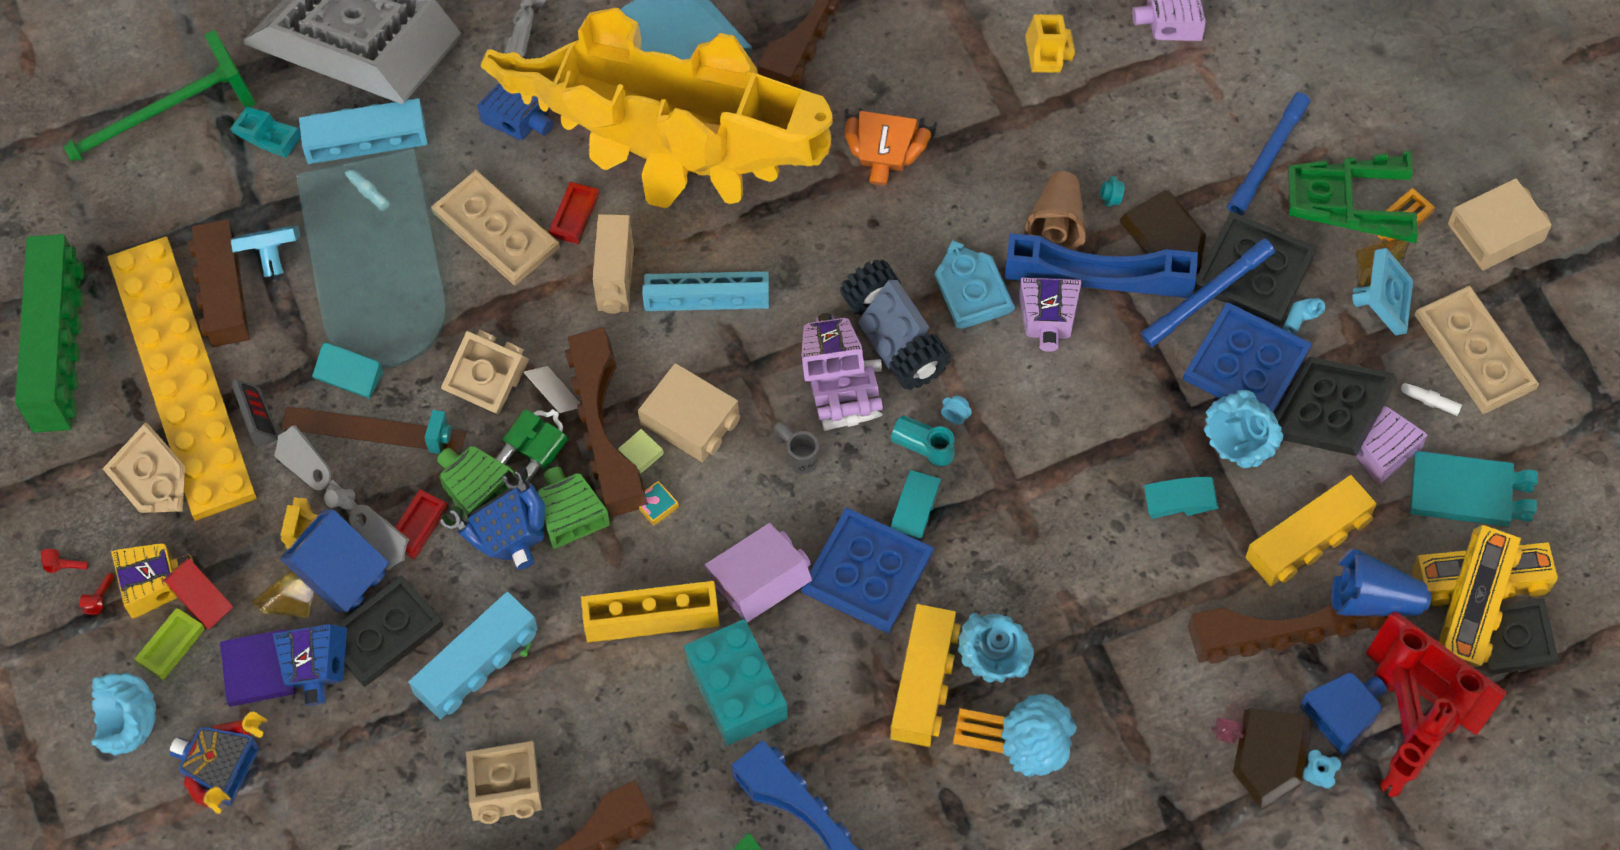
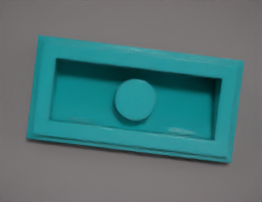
M324 342L312 377L370 399L383 375V370L380 362Z

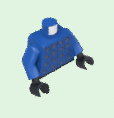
M519 466L515 469L519 479H516L512 472L508 471L504 475V483L509 489L468 514L467 518L469 521L465 522L463 520L464 514L461 508L453 506L449 511L455 515L456 521L450 520L447 515L443 514L441 523L448 529L457 527L459 529L458 534L490 558L494 557L507 561L513 559L516 568L522 570L535 563L530 548L544 538L542 527L544 526L546 505L534 486L526 482L528 478L527 469Z

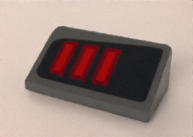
M238 379L232 380L231 384L254 446L260 447L278 440V435L262 390L256 385Z

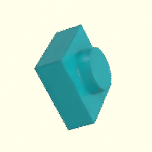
M432 410L425 434V442L428 452L440 454L444 443L448 444L450 441L452 425L448 424L444 411Z

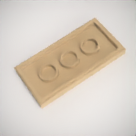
M477 170L472 172L431 206L434 215L514 286L560 248L559 242Z
M1470 285L1416 310L1415 317L1482 414L1488 413L1538 388V381Z

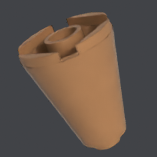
M1059 171L1050 176L1026 220L1024 235L1041 236L1054 244L1075 251L1081 244L1083 246L1086 239V225L1080 184L1074 174Z

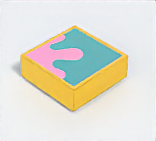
M657 481L645 490L648 505L640 506L639 510L655 526L679 508V504L666 488Z

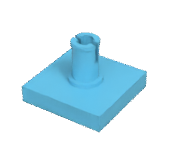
M293 225L238 235L231 239L233 252L255 248L260 253L264 277L273 275L270 260L272 261L274 275L282 274L284 272L277 246L280 243L296 241L300 238L299 226Z
M1387 248L1375 250L1371 285L1360 288L1355 287L1353 289L1354 294H1352L1353 303L1356 307L1369 305L1395 335L1407 334L1413 279Z

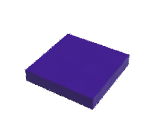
M286 629L220 641L226 702L229 707L296 694L295 687H288L283 682L273 636L275 633L287 632Z

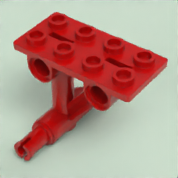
M1396 611L1389 615L1366 651V655L1379 664L1374 672V676L1382 680L1387 691H1396L1404 734V741L1390 760V771L1380 783L1382 791L1385 793L1388 787L1392 785L1393 787L1387 795L1391 797L1399 796L1407 782L1413 781L1419 776L1444 740L1446 733H1453L1462 725L1477 735L1507 694L1504 689ZM1419 694L1434 704L1428 715L1423 716Z

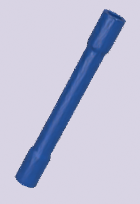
M1297 92L1292 97L1283 112L1282 119L1245 180L1239 185L1228 203L1227 208L1230 212L1232 211L1242 216L1248 208L1258 186L1294 126L1300 121L1311 103L1310 98L1306 94Z
M1265 238L1260 240L1243 253L1240 259L1167 315L1160 317L1142 331L1140 335L1146 344L1151 348L1171 334L1178 325L1222 291L1272 256L1275 250L1271 243Z

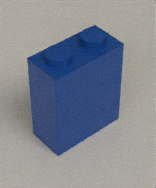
M334 509L322 510L280 557V560L336 612H347L348 610L351 612L355 610L364 599L362 594L369 586L373 587L382 580L385 575L383 570L389 564Z

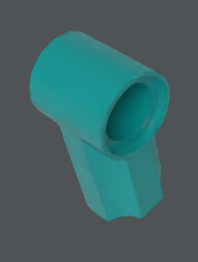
M905 415L898 418L891 435V442L926 456L928 461L934 466H946L954 460L955 440L951 430L942 426L933 428ZM937 444H944L947 446L944 449L934 448V446Z

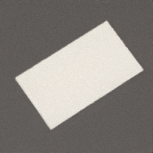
M548 366L523 372L559 413L578 409L577 405L581 403Z

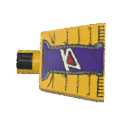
M162 543L111 551L124 607L131 618H137L177 599L176 595L162 580L185 559L189 558L193 562L190 554L173 559L166 544Z

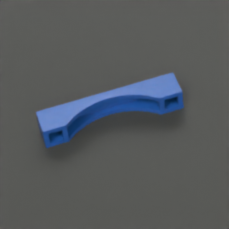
M1010 233L1005 279L1021 281V278L1081 280V287L1189 298L1193 294L1196 282L1198 252L1165 249L1138 256H1101L1067 249L1041 236Z
M763 740L731 765L733 778L754 802L769 804L793 814L805 822L820 837L828 850H864L862 847L857 849L850 841L852 836L841 822L835 824L827 815L830 811L822 799L818 796L813 798L806 790L808 785L797 771L791 773L784 765L786 759L775 746L770 748Z

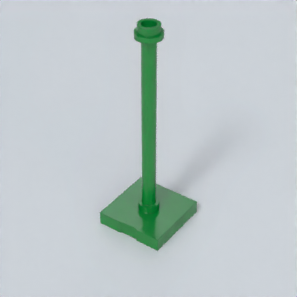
M215 29L204 34L220 64L214 67L215 71L76 143L73 139L68 140V144L63 147L71 161L82 160V153L221 81L223 84L229 81L244 108L256 105L233 59Z

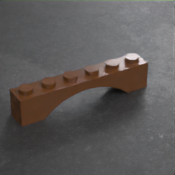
M816 0L807 17L795 29L768 44L757 66L758 74L793 87L796 84L800 85L805 76V66L808 61H813L817 51L816 44L819 38L823 39L828 29V20L830 16L836 15L840 0Z
M604 327L569 336L570 349L565 350L569 367H574L576 376L571 377L576 396L581 395L582 404H578L577 408L582 423L587 422L588 431L583 433L588 451L593 450L595 459L590 460V466L594 478H599L601 488L596 489L597 497L607 507L611 517L639 510L640 506L648 505L643 478L637 466L623 457L611 444L604 426L603 409L605 394L617 368L611 341Z
M1331 603L1315 613L1299 618L1266 620L1241 615L1223 607L1193 613L1188 629L1198 662L1209 661L1211 664H1216L1227 660L1230 656L1241 654L1242 657H1250L1264 649L1274 648V650L1279 651L1291 647L1294 643L1304 641L1307 644H1314L1328 636L1348 637L1362 629L1370 628L1372 631H1378L1389 616H1343L1336 613L1338 610L1333 609Z
M635 780L603 795L596 811L584 827L569 840L553 850H616L620 843L630 838L637 840L647 835L651 830L650 828L655 826L654 819Z

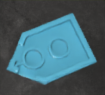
M952 240L947 254L941 265L938 266L934 277L956 328H967L1008 315L1015 310L1013 301L993 256L983 252L977 253L965 248L964 244Z

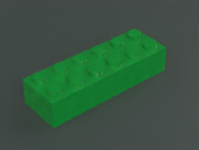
M65 234L27 236L15 404L33 433L71 430L72 418H76L77 406L75 399H73V392L78 389V375L75 371V362L80 360V349L76 340L77 334H81L82 330L78 307L83 306L80 280H84L85 270L83 262H79L77 259L75 247L70 246Z

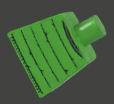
M475 446L469 447L460 456L451 448H446L437 458V462L445 468L439 476L443 489L455 505L462 509L467 520L468 514L509 489L504 483V475L508 471H511L515 477L514 471L510 467Z
M553 467L544 473L543 476L548 486L541 488L538 494L546 505L545 523L553 550L610 526L605 506L581 474H574L566 478L561 467Z

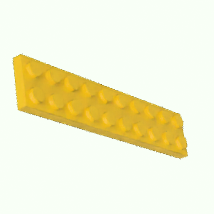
M166 236L107 256L169 447L185 465L184 493L192 517L197 521L256 500L257 497L168 237Z

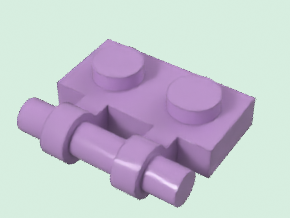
M873 366L864 367L865 373L811 381L816 406L829 405L817 408L819 421L832 419V422L840 421L844 416L860 414L861 417L870 416L871 412L883 410L881 398L868 399L869 397L879 396ZM857 400L856 402L840 404V402Z

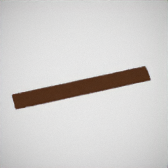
M294 407L286 408L281 429L288 430L291 426L295 425L301 432L427 449L425 434L428 426ZM452 429L450 441L448 444L444 443L442 451L446 448H451L457 454H460L466 432Z

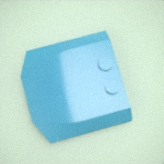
M634 0L620 9L627 17L638 22L642 39V51L670 54L682 60L690 59L698 44L710 42L719 33L734 35L748 56L752 55V47L710 0Z

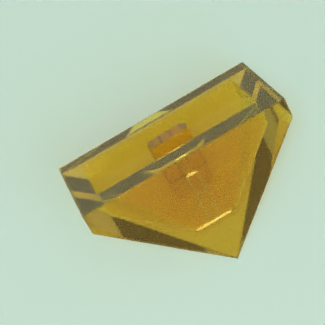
M1395 239L1356 250L1357 287L1371 285L1375 250L1387 248L1395 259L1400 261L1405 256L1410 242Z
M290 570L254 598L251 603L265 614L309 617L313 590Z

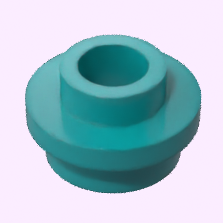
M1110 176L1108 181L1102 183L1100 199H1103L1105 206L1120 205L1124 195V182L1118 181L1117 177Z

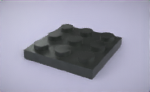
M1231 211L1196 278L1194 290L1198 291L1240 259L1243 253L1265 238L1271 243L1275 253L1255 269L1248 271L1217 295L1215 299L1224 303L1228 302L1280 326L1315 255L1317 247Z
M1308 357L1275 415L1284 436L1283 440L1357 456L1398 382L1395 373Z

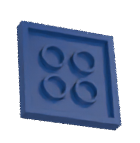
M1227 302L1185 371L1183 380L1218 398L1235 394L1238 390H1249L1255 394L1256 399L1260 403L1265 404L1274 413L1308 355L1312 343Z
M846 507L810 571L812 581L801 587V593L890 634L934 554V547Z

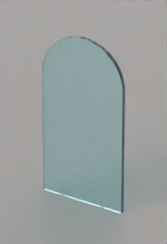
M406 150L296 174L323 326L331 344L380 362L382 368L396 367L419 357L431 347L443 328L446 316V301L415 150Z

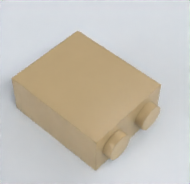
M1517 178L1455 207L1448 222L1450 228L1482 271L1545 241L1552 226L1548 215L1539 209L1533 201L1529 190L1523 187Z
M598 214L593 268V286L598 311L610 314L629 312L634 253L629 215Z
M676 363L638 410L641 426L702 463L709 454L714 455L722 443L721 438L727 430L732 431L740 420L738 400Z

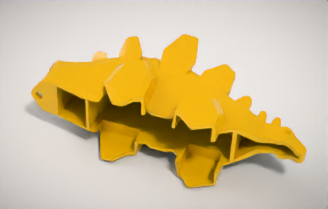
M610 8L590 12L578 29L579 40L565 45L542 58L524 59L516 52L500 53L488 49L481 62V67L493 76L507 92L512 94L521 93L522 100L526 105H529L533 96H536L542 111L547 112L550 107L552 111L561 115V124L566 130H571L580 124L591 131L589 157L603 170H608L626 161L629 152L646 159L642 171L646 202L649 205L664 209L669 208L686 187L688 171L695 172L701 176L709 175L711 182L724 202L733 204L738 203L743 196L742 174L753 172L757 178L772 182L779 175L780 169L778 165L818 166L829 153L832 145L829 127L832 125L833 117L825 98L821 95L759 75L756 66L734 35L719 33L710 42L698 44L690 59L685 60L670 54L655 51L645 52L641 50L642 39L638 22L627 17L619 8Z

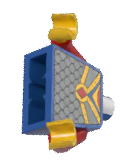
M253 711L248 713L243 720L217 724L211 728L201 727L198 729L192 742L180 737L175 738L170 747L169 754L182 760L179 771L184 777V787L196 804L211 808L217 814L222 812L218 807L221 802L231 806L259 751L258 745L250 735L253 734L258 738L262 737L264 732L258 729L261 723L267 722V718Z

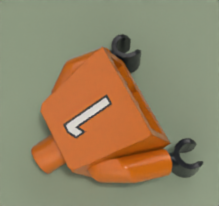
M846 108L844 111L846 123L845 139L852 155L859 158L860 164L871 167L869 183L875 185H887L889 170L903 171L905 165L912 164L925 150L929 140L934 138L937 122H934L933 126L927 127L924 125L925 118L920 119L918 127L917 119L862 111V108H859V113L856 115H850L849 108Z

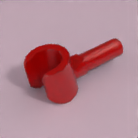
M56 549L41 551V563L47 573H56L61 568L88 569V561L60 559L59 551Z
M107 573L94 595H81L79 606L83 608V614L97 615L102 612L103 597L115 578L113 574Z

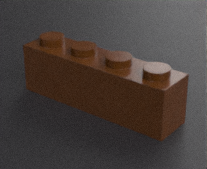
M228 219L192 226L193 239H189L188 243L192 258L196 257L197 265H192V272L195 283L200 284V291L195 292L198 308L203 310L204 318H199L202 336H208L212 347L250 340L238 252H233L231 239L235 237L230 221Z

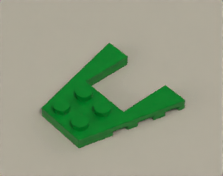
M1403 151V156L1389 158L1388 153L1376 154L1372 160L1356 161V157L1344 158L1343 163L1327 165V161L1289 165V216L1417 243L1418 225L1416 213L1353 210L1351 177L1411 180L1413 173L1411 151Z

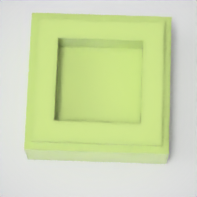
M642 429L618 448L623 457L637 466L640 474L664 454L663 449Z

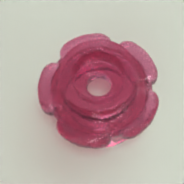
M1217 718L1215 727H1211V730L1217 733L1215 739L1236 744L1237 739L1244 738L1242 734L1244 725L1230 719Z

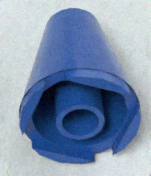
M1351 548L1341 558L1339 566H1344L1341 577L1335 575L1331 594L1332 607L1338 610L1337 614L1343 616H1389L1392 612L1396 611L1402 616H1419L1423 610L1426 611L1431 602V592L1428 591L1426 583L1360 550Z

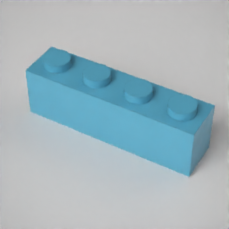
M419 98L407 99L404 104L398 102L372 104L368 107L342 109L325 114L316 113L299 118L302 148L308 164L428 145L424 115Z
M506 592L408 681L413 694L440 720L446 714L454 713L461 706L462 699L471 691L475 692L485 684L489 674L496 668L504 667L510 661L515 650L520 646H526L533 640L538 630L535 617L510 593Z

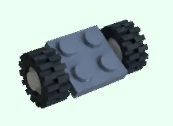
M877 259L872 264L870 262L865 263L862 269L860 267L855 269L856 273H850L847 276L849 280L843 281V286L840 287L841 295L853 313L861 316L857 322L887 368L892 370L904 389L908 388V390H913L914 387L916 389L920 388L923 383L927 385L932 378H938V373L944 372L947 369L945 366L950 364L951 355L938 336L935 334H925L930 327L901 286L900 280L888 262Z

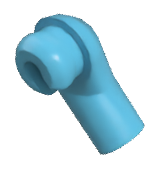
M1310 298L1295 302L1289 311L1283 325V330L1297 334L1303 321L1317 318L1325 311L1323 300Z

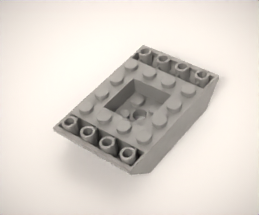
M282 0L244 39V45L404 104L459 41L461 32L436 0Z

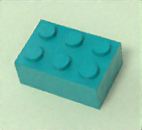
M745 619L683 645L685 660L726 746L788 719L787 703Z

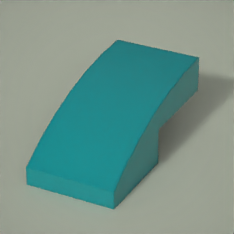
M247 106L230 128L234 134L249 143L284 158H287L301 138V132L298 128L274 121L270 113Z
M910 470L891 528L910 537L922 540L930 512L934 507L941 479Z
M1212 477L1181 478L1144 485L1148 512L1152 519L1180 512L1190 516L1219 509L1214 479Z

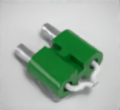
M524 409L501 439L505 446L495 459L506 464L514 452L528 458L530 463L526 467L528 471L526 482L529 483L539 468L547 470L569 440L562 432L563 425L558 420L559 413L553 409L550 412L541 410L534 413ZM553 415V421L558 426V429L548 422H543L538 416L550 417Z

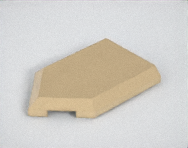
M145 422L104 466L103 470L140 513L182 512L185 465L153 428Z

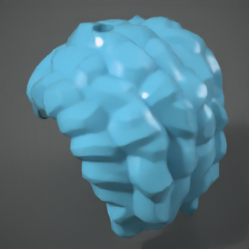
M1238 390L1235 394L1223 396L1218 401H1214L1212 406L1206 411L1208 417L1205 419L1207 425L1204 431L1206 436L1211 438L1210 446L1220 453L1221 459H1229L1230 462H1236L1238 466L1243 468L1258 467L1264 460L1274 456L1276 450L1280 447V442L1284 436L1274 413L1265 404L1260 403L1256 399L1255 394L1249 390Z
M974 612L962 626V633L958 638V652L962 655V664L971 668L975 676H982L987 682L995 680L1003 682L1006 678L1011 679L1015 676L1024 677L1027 675L1034 657V650L1028 640L1027 633L1023 632V627L1020 624L1013 623L1011 617L1001 614L980 617ZM997 635L1002 636L1000 639L996 638Z
M110 673L93 678L92 696L95 699L92 701L93 711L96 713L94 722L97 724V731L91 744L95 745L101 752L111 753L115 756L134 751L146 742V738L150 736L153 725L156 722L154 695L140 677L130 673L122 675Z
M1029 695L1024 701L1018 703L1010 712V715L1003 720L1004 730L1001 736L1006 740L1003 744V753L1006 756H1011L1009 763L1014 765L1015 772H1021L1028 777L1046 775L1052 771L1060 770L1070 757L1069 747L1072 746L1070 737L1076 732V725L1070 715L1069 708L1065 707L1051 695Z

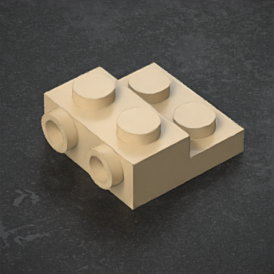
M479 330L477 335L466 331L440 389L500 415L512 386L517 387L529 359L522 355L524 349L506 342L505 347L494 343L496 340L495 336Z
M534 741L466 752L469 804L473 821L480 820L485 824H492L497 822L502 816L515 815L518 818H528L533 815L534 811L542 810Z

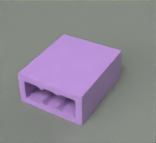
M768 523L704 564L710 581L715 583V589L747 623L812 581L808 570L811 563L802 549L796 550L789 536L783 530L778 532L771 523Z

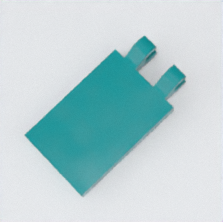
M1415 451L1413 457L1410 514L1509 527L1511 518L1531 522L1533 521V514L1537 512V501L1533 499L1512 501L1513 490L1528 493L1534 492V485L1538 484V471L1523 470L1514 472V463Z

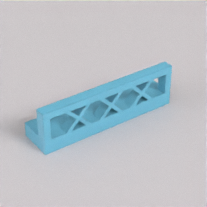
M769 271L644 274V310L769 308Z

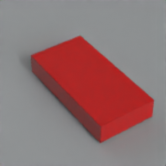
M570 181L550 226L549 234L556 239L579 244L600 195L599 189Z
M421 489L418 491L395 526L397 530L409 539L405 555L416 559L440 522L442 515L448 510V502Z
M189 558L185 559L162 580L208 630L233 608L229 601Z

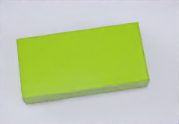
M176 608L134 660L139 666L163 681L204 632L205 628L203 624Z

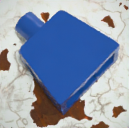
M1347 673L1305 694L1300 708L1313 720L1315 726L1338 753L1343 756L1378 719L1383 708L1377 699L1384 695L1387 689L1382 680L1377 676H1373L1362 684L1355 674Z

